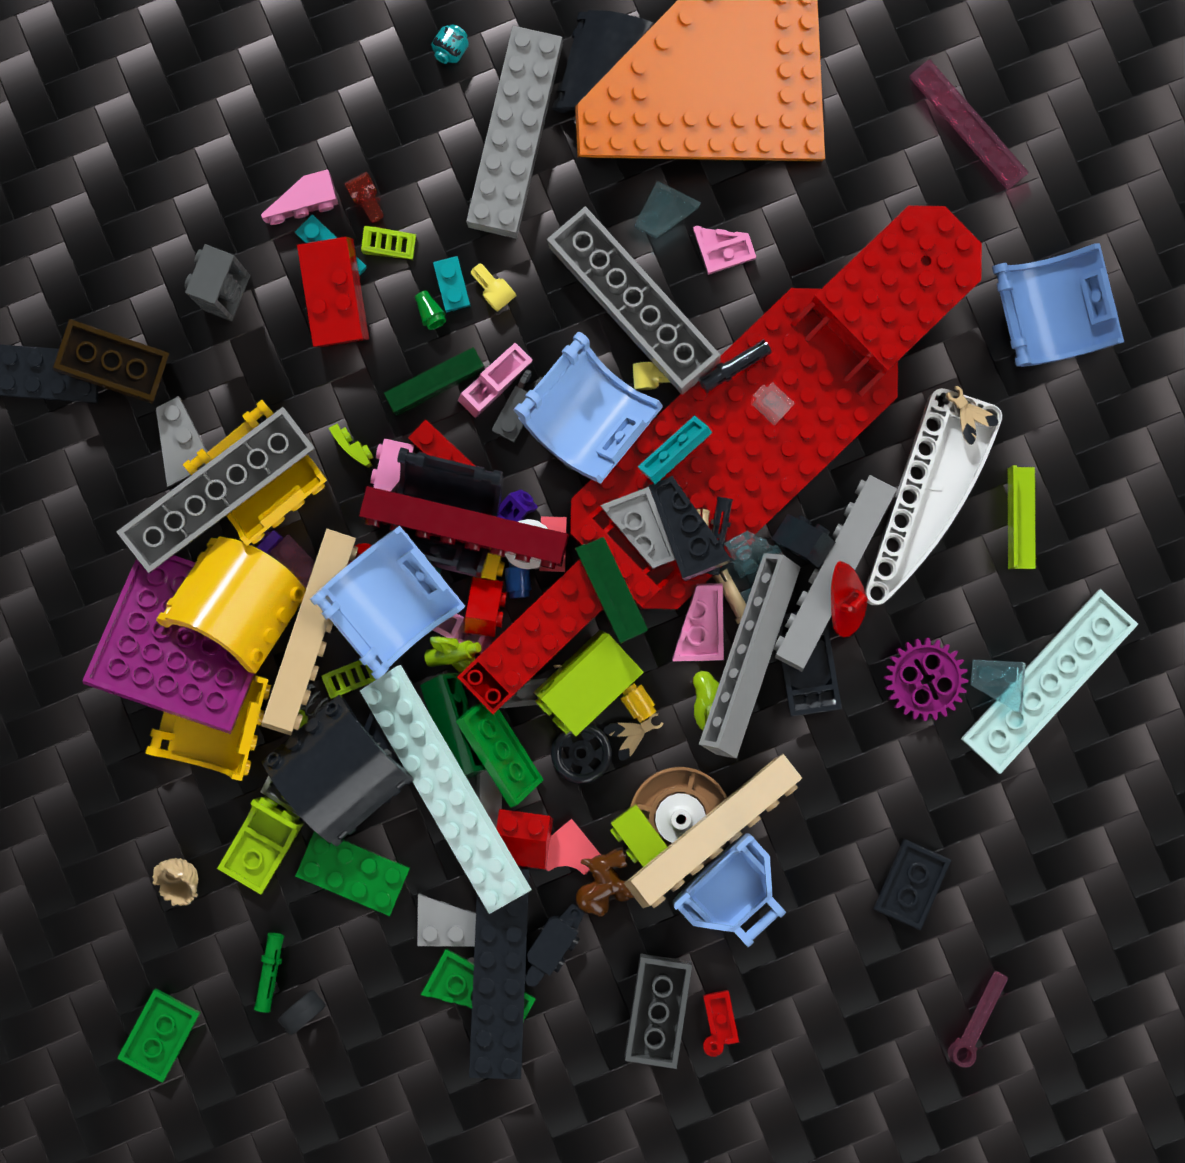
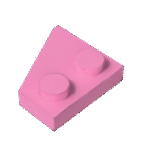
M701 226L693 227L708 275L756 259L749 233H733L722 229L701 228Z

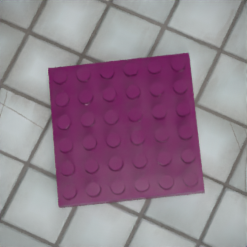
M173 555L155 570L148 573L136 558L83 678V684L231 734L255 674L249 673L230 652L207 636L190 628L174 624L166 628L156 621L158 615L161 612L164 613L167 608L166 603L170 598H173L196 563Z

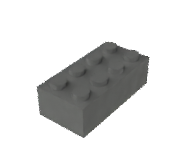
M204 244L203 249H199L195 256L194 264H196L193 274H189L186 278L184 288H186L185 293L204 311L232 322L251 275L234 255Z
M640 954L625 1050V1061L677 1069L692 970L691 961Z

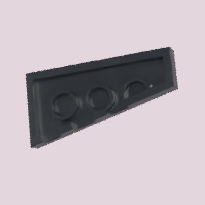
M673 476L663 479L656 484L649 485L684 581L733 562Z

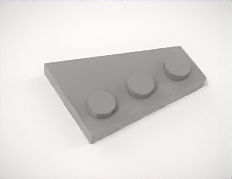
M179 396L156 408L166 482L169 488L191 476L183 466L184 462L195 458L197 452L202 448L208 452ZM205 463L202 464V465L198 468V470L201 469V468H202L203 466H205L206 464H205Z
M649 487L600 505L652 569L676 560Z
M418 894L417 946H475L476 913Z

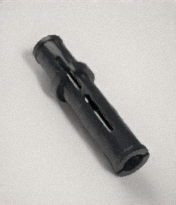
M762 339L724 364L721 362L717 365L716 369L698 379L701 387L708 393L723 382L728 383L737 373L772 353L770 346Z
M717 496L714 519H711L710 524H712L711 531L724 548L727 528L731 526L729 518L733 499ZM722 512H723V517H722V522H721L720 533L718 534V530H719V526H720V520H721V514H722ZM720 567L706 573L719 575Z

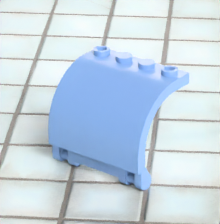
M577 332L573 337L574 341L571 345H566L562 350V356L533 390L528 391L525 395L526 399L522 404L518 403L514 411L525 428L550 453L576 472L601 484L663 408V405L659 400L635 390L614 375L592 351L589 339L583 333Z
M400 526L364 551L310 598V601L314 605L317 604L323 611L321 614L324 618H329L361 656L359 660L364 666L368 665L372 670V676L376 680L384 675L389 667L417 641L465 607L459 597Z

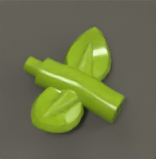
M430 637V643L434 649L426 650L424 657L429 667L452 664L458 672L462 673L475 660V654L481 652L482 648L479 642L473 643L470 640L459 643L455 638Z

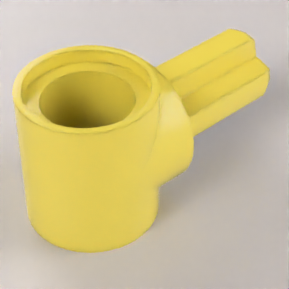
M478 264L472 269L471 275L484 288L483 297L496 312L500 311L517 296L504 279H495L483 264Z
M653 362L633 364L635 390L656 389L659 383L670 382Z

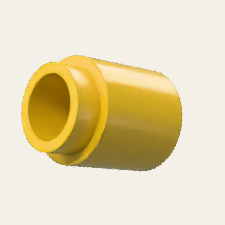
M633 683L623 692L624 696L620 698L634 719L637 718L639 722L644 721L656 712L653 707L655 704L642 684L637 687Z

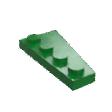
M446 948L421 995L472 1008L474 963ZM524 992L523 1022L536 1000V997L527 992Z

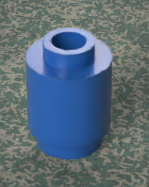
M509 563V568H504L506 592L509 593V598L530 597L529 591L532 590L530 569H521Z

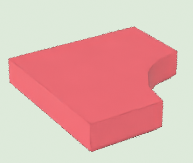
M571 819L551 835L546 869L550 871L556 867L569 866L576 868L585 875L590 870L587 866L581 864V860L592 859L594 856L601 854L573 819Z

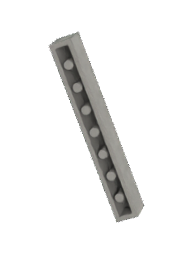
M869 475L867 481L861 480L855 491L859 495L855 504L850 502L843 514L847 517L844 525L838 524L832 535V538L836 539V543L825 558L821 569L815 568L808 581L812 583L809 592H802L797 602V605L801 606L797 615L793 613L790 615L785 625L789 629L785 638L779 636L773 648L777 651L776 659L801 672L803 671L831 617V583L835 565L837 562L843 561L854 570L856 569L897 488Z
M763 554L699 745L716 755L737 758L801 568L784 555Z

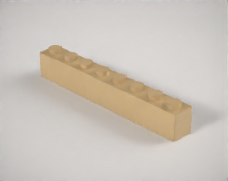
M326 529L262 720V727L288 735L292 734L293 729L298 730L303 715L298 713L301 704L307 705L311 691L306 689L309 680L315 681L319 666H315L317 656L323 657L327 642L322 640L325 632L330 633L333 622L329 618H324L321 614L323 611L317 604L314 605L310 598L345 568L349 560L353 561L355 559L358 547L354 546L356 540L354 537Z
M784 754L774 758L624 883L642 908L649 906L655 908L666 899L664 894L671 889L674 892L685 883L683 880L685 876L689 873L693 876L704 867L702 863L708 857L712 860L723 851L722 845L727 841L731 844L742 835L741 829L746 825L749 828L755 825L761 819L759 814L765 809L767 812L774 809L780 803L777 800L783 794L787 797L798 788L796 783L802 777Z

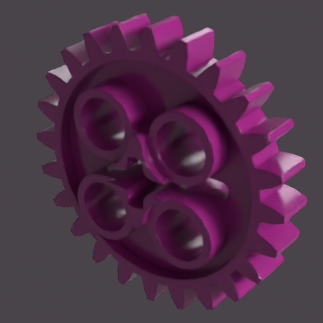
M925 638L924 645H922L919 639H915V647H912L909 642L905 643L906 651L898 648L896 651L899 657H890L894 666H886V669L891 671V675L885 676L884 679L891 681V684L886 686L885 690H893V694L888 697L889 700L897 698L898 701L894 707L904 706L903 715H907L912 711V719H916L921 714L922 720L927 721L930 714L933 720H937L938 712L943 717H946V708L955 711L956 708L953 702L962 703V699L958 694L967 692L961 687V684L968 683L967 679L961 678V675L966 673L967 669L959 668V665L964 660L954 659L958 653L957 651L948 653L949 644L940 648V640H936L931 645L930 638ZM929 655H933L937 659V666L932 670L925 664V660ZM915 659H918L923 673L931 676L932 679L929 680V684L937 694V700H934L929 686L921 684L920 680L923 679V675L914 663ZM906 667H911L915 672V677L911 681H906L903 678V670ZM941 678H946L949 682V688L946 692H941L937 687V683ZM920 689L925 691L927 699L923 704H919L915 700V693Z

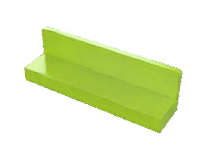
M1013 465L1008 468V569H1036L1035 467H1017V465Z

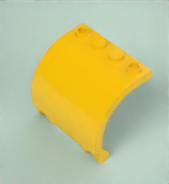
M260 400L256 404L257 407L251 412L247 411L242 415L246 420L208 452L203 448L197 452V456L191 461L188 459L183 463V466L193 475L202 464L209 463L259 425L257 420L262 415L269 418L274 413L263 400ZM306 455L226 516L246 546L251 542L256 544L265 536L264 532L271 526L275 528L284 521L285 514L290 510L293 512L298 510L305 503L304 499L311 493L313 495L319 493L325 487L324 483L327 479L311 457Z
M220 536L217 539L211 538L207 543L208 548L205 552L200 553L197 558L198 561L173 598H170L166 603V610L158 615L156 621L166 628L174 624L190 628L207 636L230 652L249 673L256 674L302 603L306 588L285 566L252 545L246 546L242 541Z
M254 675L231 734L164 712L160 728H152L150 736H152L150 746H147L146 754L205 767L230 776L231 779L242 781L243 775L247 776L250 770L251 761L247 760L249 751H254L258 736L254 735L256 725H261L264 710H261L263 699L267 700L269 697L271 685L267 684L268 679ZM162 739L169 740L167 750L160 748Z

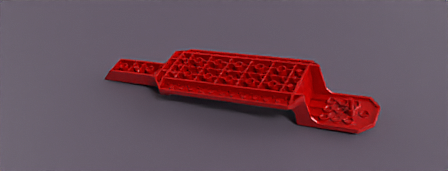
M907 206L822 289L791 288L721 355V362L724 364L762 339L768 343L772 353L737 373L728 383L723 382L708 393L703 390L698 381L683 395L680 394L645 428L601 484L591 479L571 499V537L580 546L601 537L605 538L629 591L640 609H678L693 595L696 584H704L712 574L703 573L684 581L676 560L652 569L600 505L654 484L640 471L638 466L695 415L710 428L712 434L661 480L673 476L696 509H700L701 517L703 516V509L710 511V530H712L710 521L714 519L717 496L733 499L729 518L731 526L727 528L724 545L725 551L731 558L898 397V361L981 281L982 243L946 206ZM722 512V514H721V520H720V526H719L718 534L720 533V528H721V522H722L723 512ZM579 559L457 676L492 714L511 699L603 610L581 560Z

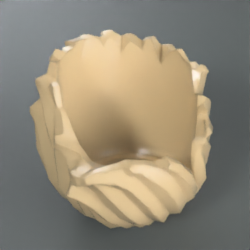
M181 858L169 859L160 862L159 865L154 867L153 884L160 885V896H163L165 901L171 900L172 906L177 904L180 906L189 905L194 900V897L198 896L196 893L199 880L197 870L187 860H182Z

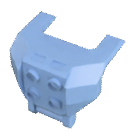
M745 833L727 847L673 899L674 908L678 909L693 926L735 932L747 947H750L754 943L753 939L778 916L781 918L786 913L772 897L770 856L749 833ZM767 902L772 909L745 932L740 926Z

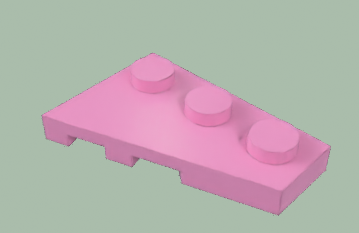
M722 583L696 584L672 658L673 661L724 660Z

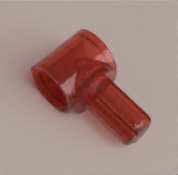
M367 171L344 183L354 203L362 205L372 223L384 217L375 199L377 190Z

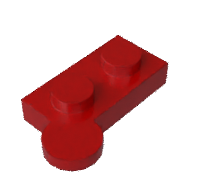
M728 990L703 995L711 1036L707 1037L703 1043V1049L711 1057L720 1055L724 1049V1044L739 1042Z

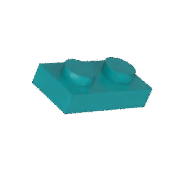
M458 256L433 262L445 311L450 312L470 307Z

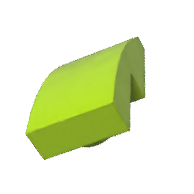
M335 424L328 428L338 444L353 459L367 468L373 466L370 460L374 457L367 444L362 446L357 441L350 445L349 442L353 441L346 427L341 429L338 424Z

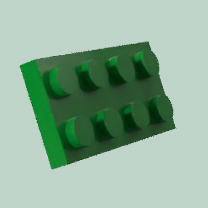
M479 701L456 720L459 728L510 808L518 805L543 781L542 776L500 710L492 714Z
M314 831L296 877L390 916L410 867L346 840H343L336 847Z

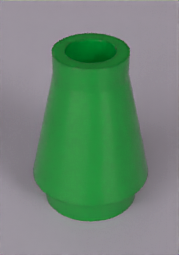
M422 291L415 296L423 326H427L428 330L441 327L446 322V313L430 296L429 292Z

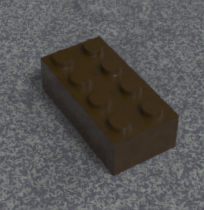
M69 319L53 371L152 404L169 353Z

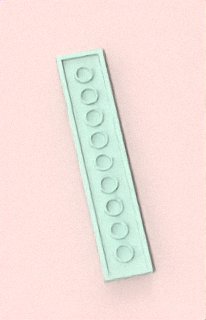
M399 665L360 690L402 765L414 779L412 782L488 913L496 911L532 890L402 666Z

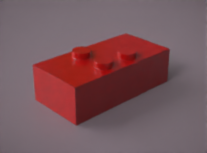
M340 237L297 245L313 347H326L369 340L354 240L349 237Z

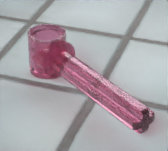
M997 971L993 973L962 1038L957 1037L956 1041L950 1045L948 1056L956 1065L966 1068L974 1064L978 1050L975 1045L1008 980V977ZM966 1048L967 1057L962 1061H958V1050Z

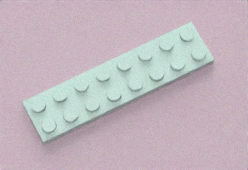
M1101 589L1098 590L961 739L998 774H1001L1134 630L1138 623Z

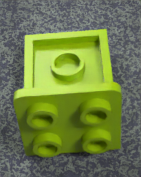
M267 796L252 800V808L217 868L259 894H263L304 824V822L299 820L300 817L288 809L282 810L278 808V803Z

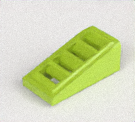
M364 226L361 251L367 255L413 260L416 234ZM372 235L376 236L375 247L370 246ZM382 236L387 237L385 249L381 248ZM392 238H397L395 251L391 250ZM403 239H407L406 253L401 252Z
M358 660L321 675L330 699H334L338 695H344L374 682L376 679L371 674L372 670L368 665H365L370 678L365 679L360 667L363 664ZM351 669H356L360 682H355ZM342 673H346L351 686L346 687L341 675ZM336 676L341 690L336 691L331 679L332 677Z

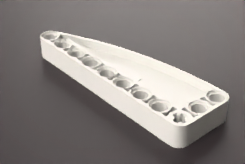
M941 388L929 396L864 589L865 595L868 598L867 603L870 605H879L886 602L922 564L953 522L972 490L997 435L1002 420V412L997 406L964 395L968 401L967 404H972L989 411L999 422L997 426L988 427L975 421L977 436L974 444L969 445L962 435L959 410L953 402L946 398L947 392L954 399L958 397V393ZM939 396H942V401L946 403L941 407L938 406V401L935 400ZM927 420H935L938 423V430L935 432L930 431L926 425ZM920 443H926L930 447L929 455L924 456L919 452L918 447ZM912 467L921 469L922 478L920 480L912 478L910 474ZM904 491H910L914 494L915 498L912 504L904 502L902 498ZM896 515H902L906 518L907 522L904 528H899L895 525L894 518ZM888 539H895L898 542L899 547L896 552H891L887 549L886 542ZM880 563H887L890 566L891 571L888 576H882L879 573L878 566ZM874 586L882 590L883 595L879 601L872 599L870 595V590Z

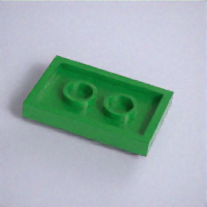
M154 989L117 1059L163 1083L201 1012L158 989Z

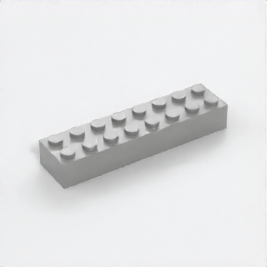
M517 26L512 27L466 221L468 228L515 239L518 237L563 43L561 36Z
M586 206L547 239L552 252L682 395L694 386L700 377L709 373L721 362V355Z
M282 407L119 529L117 533L146 571L150 573L312 452L315 447L286 409Z

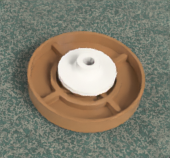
M671 767L656 772L647 778L636 791L630 807L637 804L665 844L669 846L724 801L727 796L720 785L707 774L689 767ZM678 815L685 816V820L682 823L676 821ZM710 857L702 862L703 865L711 861Z

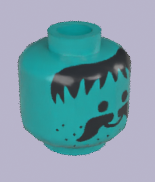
M457 25L443 26L431 44L432 50L435 52V58L444 64L448 62L457 63L469 46L467 33Z

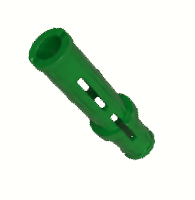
M268 933L265 955H262L261 958L263 966L254 1010L259 1012H271L278 966L282 963V958H280L284 939L282 934Z

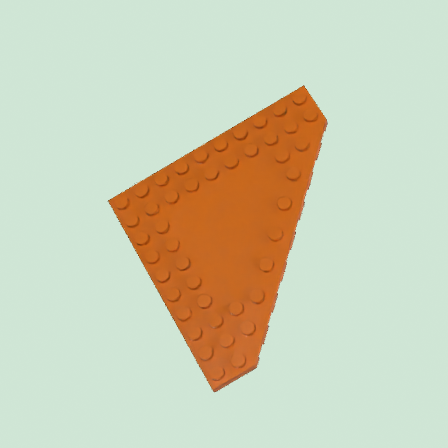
M677 0L575 106L578 157L823 161L825 159L818 1Z

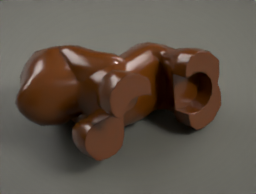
M619 846L605 855H597L592 859L581 860V864L589 868L595 879L592 883L582 886L576 894L577 905L582 911L603 917L608 912L610 896L615 895L618 901H627L630 898H635L624 883L626 881L621 880L613 868L627 866L626 861L628 859L623 846Z

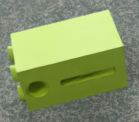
M599 630L533 692L538 697L535 702L549 716L552 713L555 715L552 721L566 735L571 732L577 736L644 672L609 634Z

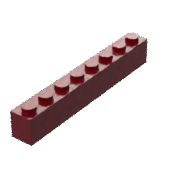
M369 486L366 487L359 515L365 520V524L380 528V524L390 526L391 531L400 526L404 531H414V536L430 539V536L440 538L439 542L448 545H455L456 541L464 543V548L480 551L481 547L489 549V554L499 557H505V553L515 555V560L524 563H530V559L540 561V566L549 569H555L556 565L562 567L569 538L567 533Z

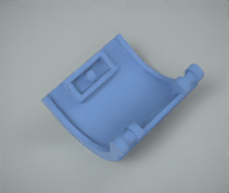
M1100 243L1032 263L1019 265L1001 263L992 266L993 274L997 275L998 279L996 286L998 292H1000L1011 337V347L1015 349L1017 356L1015 358L1016 367L1060 361L1124 342Z

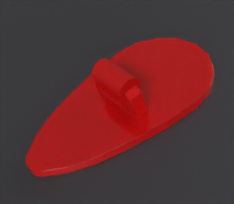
M839 561L835 565L832 576L831 615L836 634L848 637L856 632L861 625L866 613L868 598L855 570L849 564Z

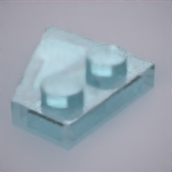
M657 181L634 228L657 239L700 207L701 202Z
M749 531L725 542L734 568L740 578L747 574H752L759 568L764 553L783 555L777 545L771 546L765 539L757 538Z
M973 660L971 685L1012 710L1022 713L1026 663Z

